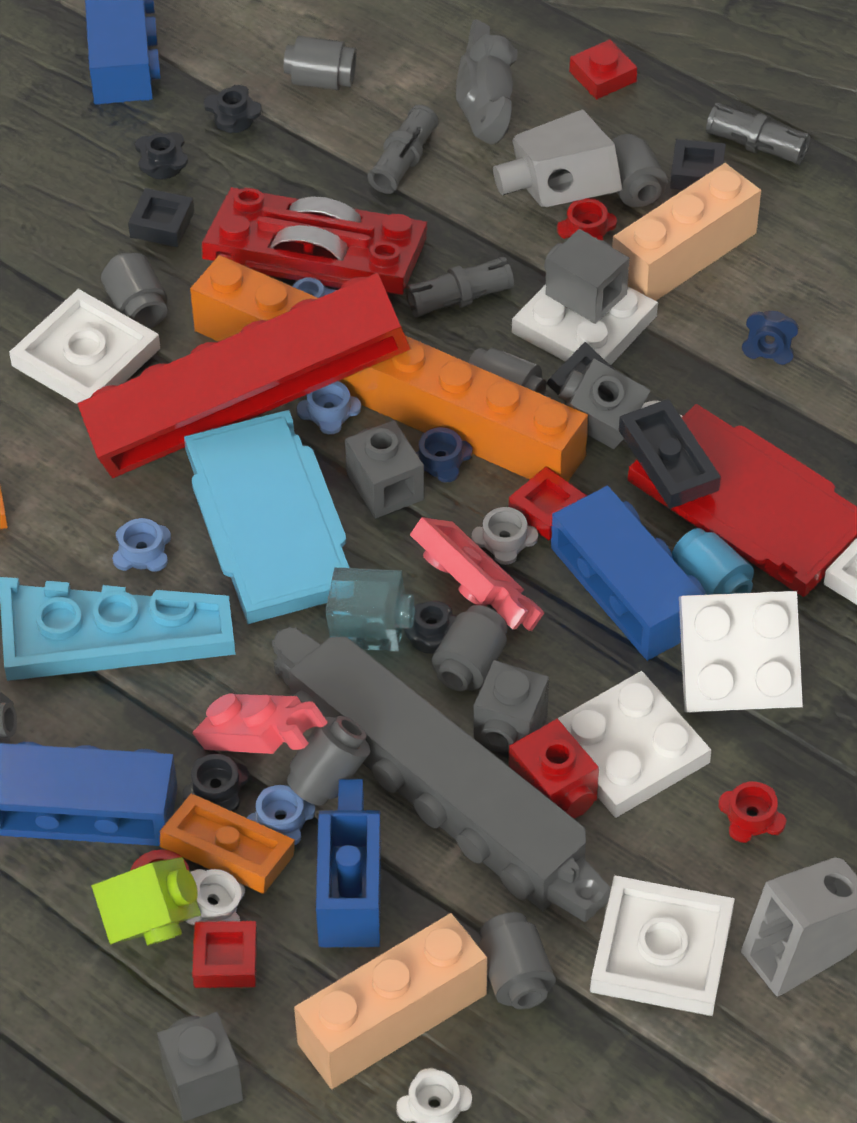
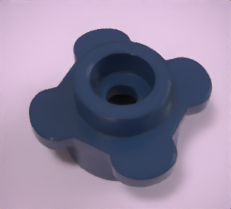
M778 311L754 312L750 314L746 321V325L749 328V336L742 344L743 353L751 359L761 356L773 359L780 365L789 363L794 356L791 342L792 338L798 334V324ZM772 336L775 340L768 341L765 337Z
M439 427L430 429L421 436L419 451L415 453L423 463L424 471L437 477L439 481L447 483L455 481L459 477L458 469L463 461L469 460L472 457V447L468 442L462 441L455 431Z

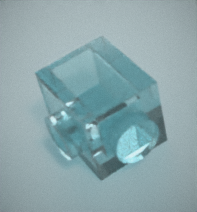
M334 567L325 610L329 636L347 637L361 649L399 651L403 628L411 629L414 620L413 594H405L402 571Z

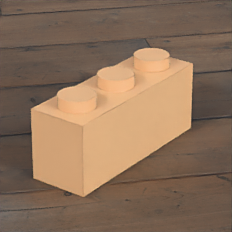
M724 163L615 234L612 247L630 258L628 287L657 301L757 233L761 189Z
M450 913L294 1006L297 1044L332 1090L486 996L487 957L454 915Z

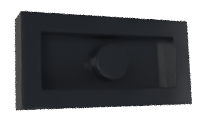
M669 399L620 416L619 432L669 509L719 491L720 474Z

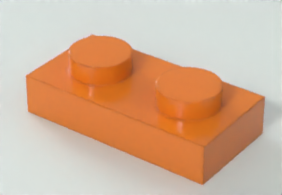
M192 793L160 830L161 848L173 851L181 857L207 869H218L228 872L238 883L262 894L268 890L294 856L295 839Z

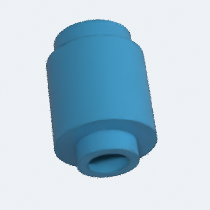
M696 528L686 533L675 545L672 551L673 560L687 576L692 575L698 579L706 595L751 592L754 574L753 567L716 533Z

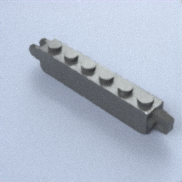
M289 626V628L281 631L277 630L275 639L272 640L274 654H277V659L274 661V669L276 675H279V679L283 678L284 683L290 687V696H297L301 703L314 702L324 717L337 718L338 716H345L357 722L366 733L365 740L370 747V754L363 764L372 771L377 782L390 793L398 792L414 805L417 814L427 825L432 828H442L457 841L459 848L468 859L477 864L483 862L500 876L503 885L513 896L520 900L528 899L542 912L554 903L586 922L607 904L611 887L585 860L586 834L585 828L349 638L330 637L320 645L309 635L302 634V630H297V627L291 628Z

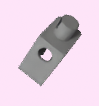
M584 110L571 113L517 134L513 138L516 160L493 166L494 179L501 195L527 189L542 207H550L622 190L615 144Z
M834 857L774 878L765 883L741 953L776 997L848 957L857 949V875L843 859Z

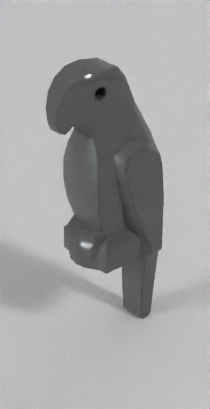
M475 19L471 24L466 53L460 59L456 81V101L469 122L474 136L490 145H494L504 138L509 129L512 111L510 96L513 88L512 73L509 67L517 60L518 50L513 47L507 38L500 35H490V26Z

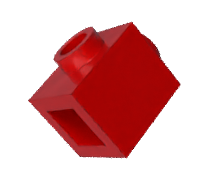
M558 718L509 745V767L573 819L584 814L597 800L599 766Z

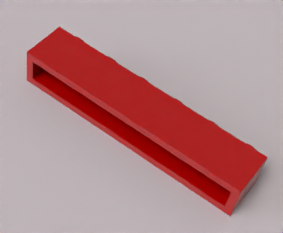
M376 273L369 277L353 278L345 282L339 290L318 299L300 301L290 311L270 320L252 322L242 328L240 333L224 340L201 344L194 348L189 355L171 363L153 365L145 369L140 376L118 386L109 385L95 391L90 398L77 403L97 458L113 479L185 448L184 436L249 420L411 350L379 274Z

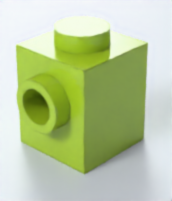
M183 857L153 862L91 885L110 944L144 936L147 946L182 935L179 923L201 916L196 901L198 897L197 885L192 874L186 869Z

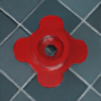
M591 198L576 200L568 207L567 219L557 224V233L560 237L567 239L578 229H581L596 239L603 240L604 235L608 231L616 228L617 219L598 200Z
M745 782L738 785L733 791L724 792L719 798L718 807L721 812L727 814L731 824L729 835L735 841L745 843L750 841L753 836L763 833L778 835L785 829L786 817L777 811L778 800L775 791L766 784ZM747 811H754L758 814L756 816H749Z

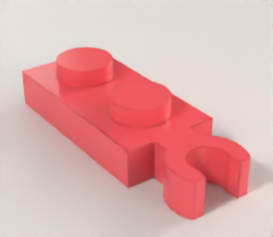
M421 517L410 536L425 549L423 553L424 558L440 571L450 573L461 584L458 588L460 593L470 602L485 607L491 605L512 629H517L522 624L528 631H532L544 615V612L535 602L521 594L524 589L454 522Z
M231 693L218 698L208 707L206 711L207 717L192 733L204 750L273 754L283 742H286L292 750L305 748L309 743L303 736V733L312 727H324L328 722L314 702L301 703L297 696Z

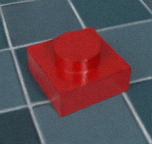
M610 39L570 57L569 72L596 100L637 82V66Z
M545 467L509 496L508 507L520 511L525 516L528 526L535 527L540 535L547 540H551L552 514L587 495L551 469Z
M256 921L194 922L192 971L194 988L256 987Z

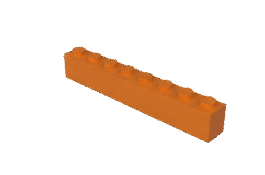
M220 255L190 288L195 331L218 342L240 333L242 328L252 322L259 320L267 321L286 313L300 301L318 299V297ZM408 336L405 337L411 350L339 380L348 388L350 397H357L361 405L423 433L439 427L451 429L461 437L462 441H466L471 445L473 455L529 480L543 468L548 467L568 482L586 457L588 414Z

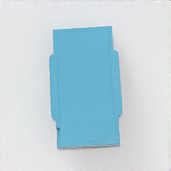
M289 410L184 436L185 450L194 473L191 480L192 488L221 570L224 575L232 579L247 624L355 595V581L342 550V547L346 544V534L314 451L308 446H303L299 435L295 434L293 419Z

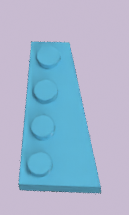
M0 577L3 656L7 681L236 655L229 596L156 590L152 596L129 594L126 592V587L103 585L102 592L72 590L68 582L46 581L45 587L20 585L19 578Z

